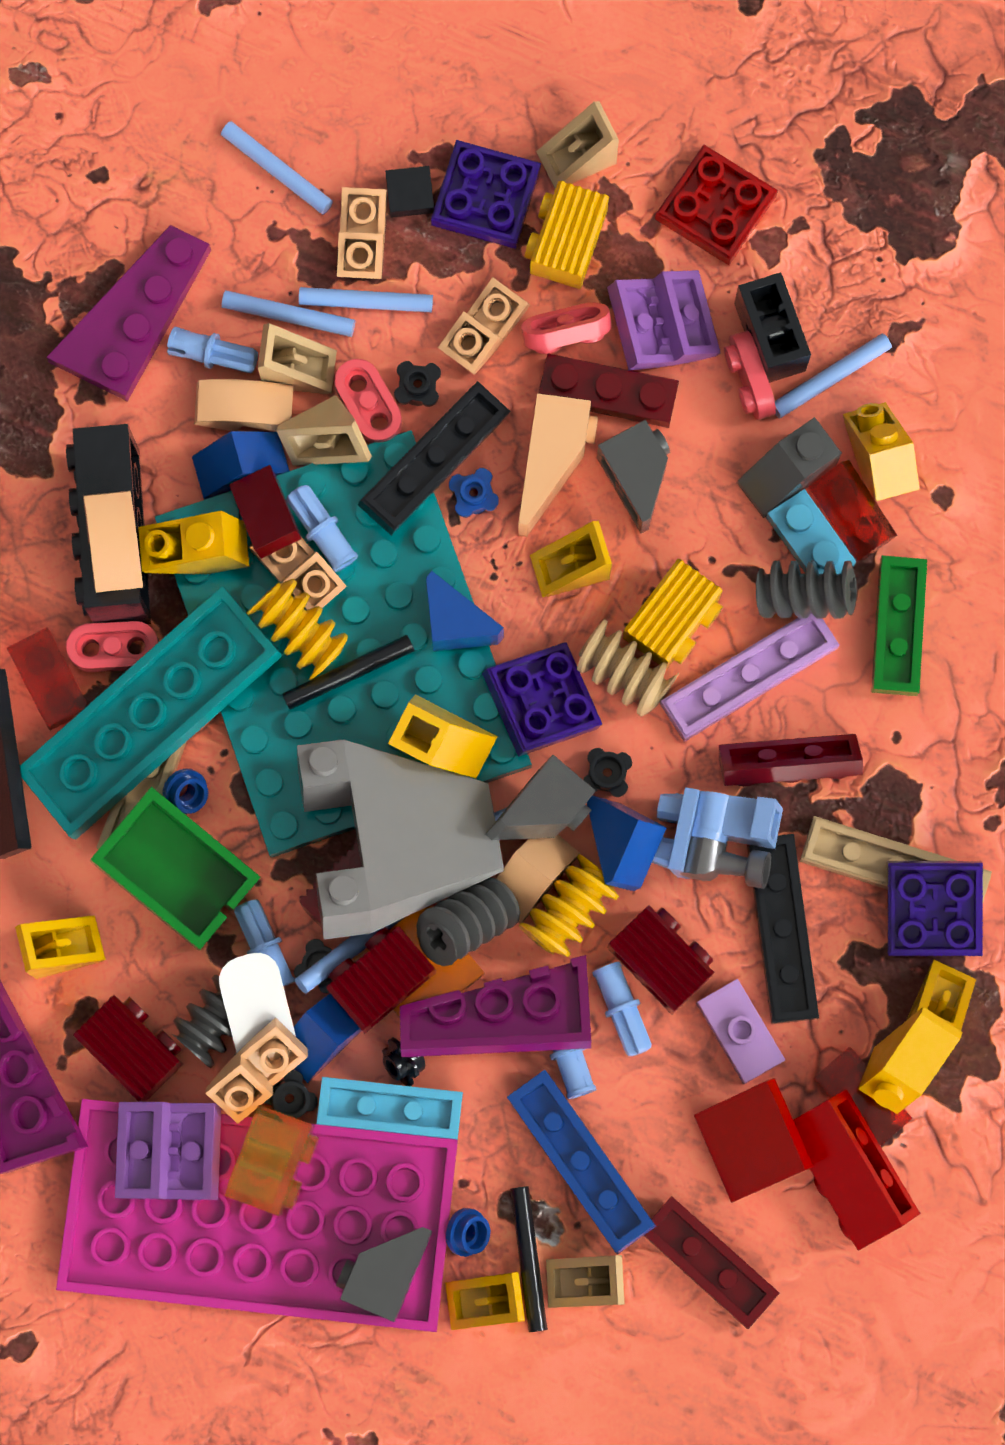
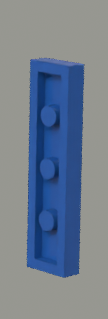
M543 1070L507 1096L615 1253L619 1254L656 1227L546 1070Z

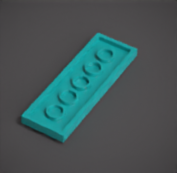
M221 586L20 765L21 777L68 836L76 840L278 661L283 654L253 619L246 614V611L228 590Z

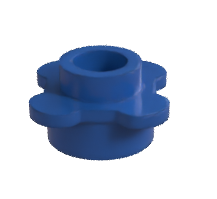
M479 468L471 475L462 476L456 474L451 477L449 489L455 493L457 501L455 511L459 516L467 518L472 514H480L485 510L493 511L497 508L499 498L492 491L490 484L492 474L489 470ZM476 489L478 491V495L474 497L469 494L470 490Z

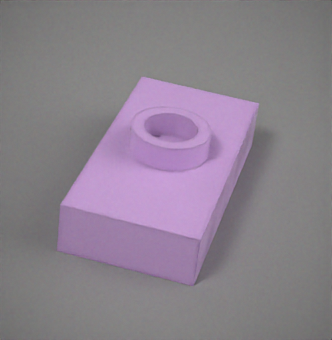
M738 979L696 1003L743 1084L785 1061L784 1056Z

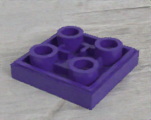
M456 140L431 218V226L516 249L541 170V163Z
M567 642L487 668L482 673L518 757L597 730L602 725L582 676L577 670V665Z
M888 861V956H983L982 861Z

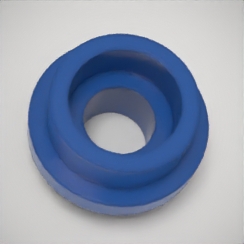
M186 768L174 772L167 779L162 794L184 814H192L199 811L205 805L208 799V788L204 777L200 773ZM188 785L187 791L182 796H179L181 790Z
M471 1208L458 1210L449 1220L446 1229V1242L449 1249L454 1254L464 1257L480 1253L489 1242L490 1225L477 1210Z

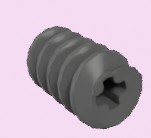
M773 561L770 574H766L763 568H760L757 573L756 602L759 615L763 618H772L775 613L780 618H790L793 613L798 618H808L812 613L817 619L826 618L830 612L834 619L844 618L847 612L851 616L854 613L857 583L851 561H844L841 574L836 573L833 561H826L823 574H819L815 561L808 562L805 574H801L798 561L790 562L787 574H783L780 561Z
M490 877L449 896L446 900L438 902L434 907L426 909L419 916L416 925L420 947L427 958L435 964L441 966L452 965L457 959L464 958L470 951H475L482 944L490 942L494 936H499L506 929L514 927L520 919L519 903L506 884Z
M218 975L212 977L218 991L217 993L201 989L199 992L205 1004L203 1008L192 1003L186 1006L192 1020L189 1022L179 1017L173 1020L180 1034L178 1036L172 1035L210 1068L214 1065V1061L208 1050L213 1049L225 1053L227 1048L221 1036L224 1034L232 1037L219 987Z

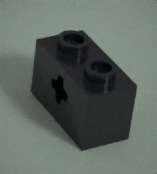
M776 273L738 285L734 304L744 331L748 330L754 339L769 383L805 372L811 352L782 273Z

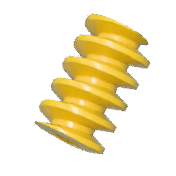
M292 578L283 583L278 582L246 614L249 616L261 610L263 615L258 626L262 629L272 624L276 625L271 640L276 642L286 637L289 639L283 653L288 656L300 651L302 655L296 666L302 669L313 664L315 668L309 678L311 681L342 652L348 635L343 632L330 637L336 623L332 619L320 624L317 623L323 609L320 606H315L305 610L304 608L310 595L304 592L293 597L292 593L297 582Z
M578 854L577 859L583 869L568 866L565 870L571 884L562 880H556L553 884L559 898L550 894H544L541 901L547 912L536 908L530 911L529 915L535 926L522 922L519 924V928L532 941L552 955L557 953L569 957L571 952L565 944V940L570 939L581 943L583 938L576 927L580 924L593 929L595 924L589 912L593 910L603 915L607 912L601 901L602 896L613 900L619 898L614 887L605 884L602 870L580 854Z

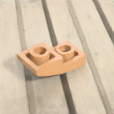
M342 187L337 277L382 279L387 206L386 189Z
M492 277L467 313L463 311L438 348L475 375L498 349L531 305Z
M240 379L199 380L196 386L194 425L227 431H239L242 426L277 432L276 429L281 423L292 418L293 385Z
M131 491L83 495L95 592L142 588L143 582Z
M303 538L262 559L256 553L253 544L248 547L279 583L292 578L295 579L297 584L292 593L293 597L304 592L310 595L304 608L305 610L315 606L323 608L347 587L320 554L314 552Z
M274 1018L224 1066L207 1086L205 1094L238 1124L273 1095V1085L308 1057V1048L277 1018Z

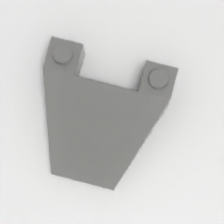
M344 739L297 745L298 774L304 812L352 806L361 861L360 868L316 873L317 900L324 940L373 933L504 871L499 840H491L485 835L496 822L489 783Z

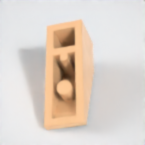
M537 393L518 522V536L527 537L583 459L586 442L595 444L598 417L590 416V400Z

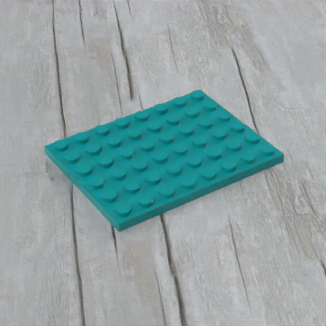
M412 430L398 434L386 442H374L367 445L372 455L369 462L318 465L312 463L277 475L286 501L287 496L296 488L304 485L309 486L329 516L337 517V527L354 552H357L359 555L353 563L336 572L347 587L322 608L323 611L317 621L320 624L332 619L336 624L330 637L344 632L348 635V639L342 652L316 677L405 635H408L415 651L289 710L282 693L310 681L309 678L315 666L311 664L299 669L296 665L302 653L297 651L288 656L283 653L289 642L287 637L276 642L272 641L283 656L221 710L271 858L355 829L352 806L304 812L298 774L297 745L344 739L426 764L388 744L408 702L415 694L498 736L478 777L472 779L489 783L532 768L528 754L518 757L482 675L487 668L496 666L490 647L482 646L433 651L426 584L428 574L433 571L474 604L435 494L433 493L392 536L358 506L360 500L416 444ZM232 491L155 516L156 522L161 523L223 511L243 521ZM288 504L301 537L331 567L313 540H307V530ZM247 532V545L249 547L252 542ZM249 548V567L212 574H174L188 616L221 586L228 590L247 612L278 581ZM260 610L249 616L258 625L263 612ZM272 624L261 629L270 640L276 625Z

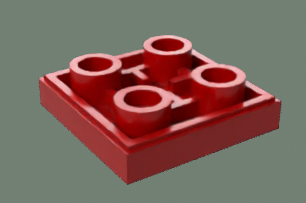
M703 144L656 212L655 220L725 264L730 265L776 198L778 190Z
M775 1078L760 1083L694 1114L731 1203L813 1167Z

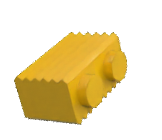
M564 181L557 182L554 194L546 192L538 218L544 219L540 234L531 233L524 258L531 260L530 274L581 290L607 215L609 196L600 194L597 191H591L588 188L583 189L580 186H574Z
M678 558L625 627L622 638L629 643L636 641L638 643L637 649L644 654L650 651L653 661L659 665L663 662L667 664L666 670L673 661L682 664L696 644L691 639L692 635L700 625L708 629L723 609V606L718 603L722 589Z

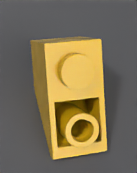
M886 402L881 404H865L855 411L843 414L846 430L862 479L876 501L920 489L913 441Z
M216 511L139 527L141 568L144 573L212 574L249 567L247 532L244 521L226 512Z
M415 694L408 702L388 744L430 766L477 778L498 736Z

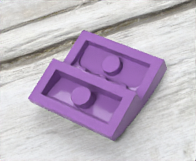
M699 270L662 271L653 279L615 280L607 287L628 370L679 365L715 357L721 353Z
M119 1102L115 1198L218 1200L221 1108L216 1103Z

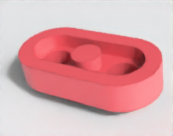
M592 302L535 315L524 321L521 328L524 344L527 348L535 350L540 354H549L559 350L561 346L578 342L594 343L600 341L611 330L612 323L608 306Z
M747 330L731 335L729 338L730 345L724 347V354L731 373L738 371L743 387L739 388L738 392L744 412L746 414L753 413L757 420L775 415L774 396L751 333Z
M352 359L342 364L335 375L336 391L341 402L356 420L364 440L369 443L386 442L398 435L402 428L401 412L375 366L363 359ZM356 380L366 383L365 389L360 392L353 391L350 385ZM376 418H384L388 422L387 426L380 430L373 428L371 423Z
M139 621L83 624L70 633L66 643V651L72 663L82 671H125L159 642V639L149 625ZM135 641L145 643V649L140 654L129 652L130 645ZM90 643L99 645V652L93 657L84 655V649Z

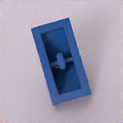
M230 431L192 456L204 500L231 491L229 484L268 465L272 467L276 476L290 471L277 432Z
M433 571L428 574L426 584L433 651L498 645L504 638V627Z
M591 796L587 801V806L591 809L589 816L604 882L606 885L636 891L641 888L666 827L621 803Z
M330 993L306 1011L294 1026L296 1038L308 1048V1057L295 1067L294 1070L300 1072L303 1079L309 1083L361 1032L360 1028Z

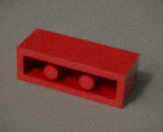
M847 1089L793 1120L813 1164L810 1170L814 1175L815 1186L819 1193L828 1199L838 1216L841 1231L853 1242L858 1251L901 1228L921 1214Z

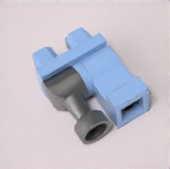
M685 787L684 794H661L657 808V818L663 822L675 823L677 828L674 839L662 838L652 863L669 869L678 878L711 881L719 874L745 876L747 886L764 889L767 885L771 869V853L753 850L748 858L725 852L727 841L775 849L783 808L773 798L758 796L757 799L718 792L700 791L699 789Z

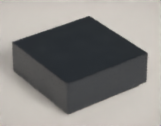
M429 166L385 170L391 218L431 214L434 212Z

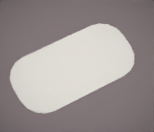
M250 953L229 961L221 970L219 987L236 1053L274 1018H277L296 1037L280 971L276 962L269 955L263 953Z

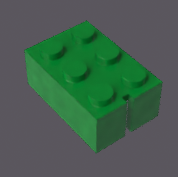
M153 787L147 791L90 859L92 864L198 951L201 950L226 920L227 916L220 911L222 907L225 906L230 911L234 910L260 879L257 873Z

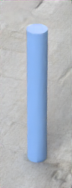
M230 121L224 126L221 131L222 137L319 213L324 215L333 204L332 199L235 123Z
M300 287L299 305L432 313L433 295Z
M227 290L223 294L221 304L222 308L352 337L356 320Z
M883 333L775 400V415L779 419L890 350L892 345L887 336Z
M400 919V920H398V921H396V922H394V923H392V924H390V925H388V926H385V927H386L388 930H390L393 926H395V925H396L398 922H400L402 919ZM381 929L370 934L350 936L295 978L298 988L307 994L328 978V975L339 964L348 958H354L366 948L364 946L366 942Z

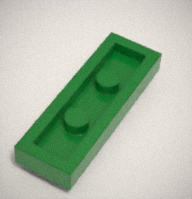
M883 555L880 558L871 693L918 696L920 692L927 559Z

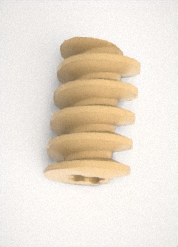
M604 619L580 650L577 670L583 674L595 667L592 681L598 685L607 678H610L607 692L614 695L624 688L622 703L628 706L639 699L636 713L643 717L660 703L677 679L679 673L666 680L664 678L667 668L665 662L654 669L649 668L652 653L648 651L638 659L634 657L638 643L632 641L623 648L619 646L623 632L618 630L609 637L605 636L608 621Z

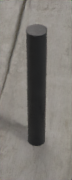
M405 635L311 681L282 693V696L289 710L294 709L415 650L408 635Z
M529 1186L511 1188L529 1332L548 1330Z

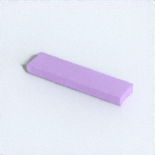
M812 613L808 618H796L660 701V705L685 742L838 649L839 643L823 619H817Z

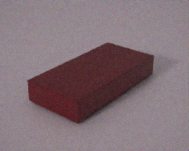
M270 465L229 484L253 547L260 559L302 539L277 476Z

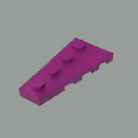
M170 225L46 357L48 362L128 402L210 254V244Z
M586 955L572 958L569 964L549 969L547 965L529 970V975L503 981L502 978L485 982L484 987L464 993L456 990L400 1006L401 1056L419 1057L591 1049Z
M0 980V1174H6L86 1148L88 1145Z

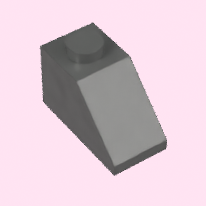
M814 417L779 441L737 481V484L761 516L765 518L768 512L803 489H807L837 467L842 452Z
M646 420L599 444L597 450L599 463L640 533L649 530L666 471L667 454L670 453V448L659 429L652 431Z
M552 755L537 770L485 835L491 840L555 838L567 826L574 831L590 813L591 809L585 804L596 790L556 756Z
M421 1227L359 1253L356 1262L347 1259L336 1284L337 1287L344 1289L340 1299L392 1322H396L432 1231Z

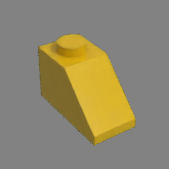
M922 1007L874 1047L858 1089L874 1099L880 1106L898 1114L924 1093L959 1042L963 1032L930 1010Z

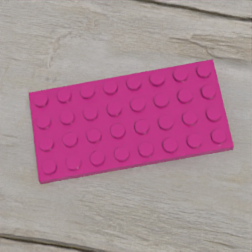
M82 1099L78 1128L88 1147L77 1150L74 1153L56 1290L437 1332L447 1245L446 1229L450 1218L458 1140L246 1117L237 1124L229 1115L221 1114L218 1200L115 1198L119 1103ZM421 1227L432 1231L396 1322H392L340 1299L344 1289L337 1287L336 1284L347 1259L356 1262L359 1253Z

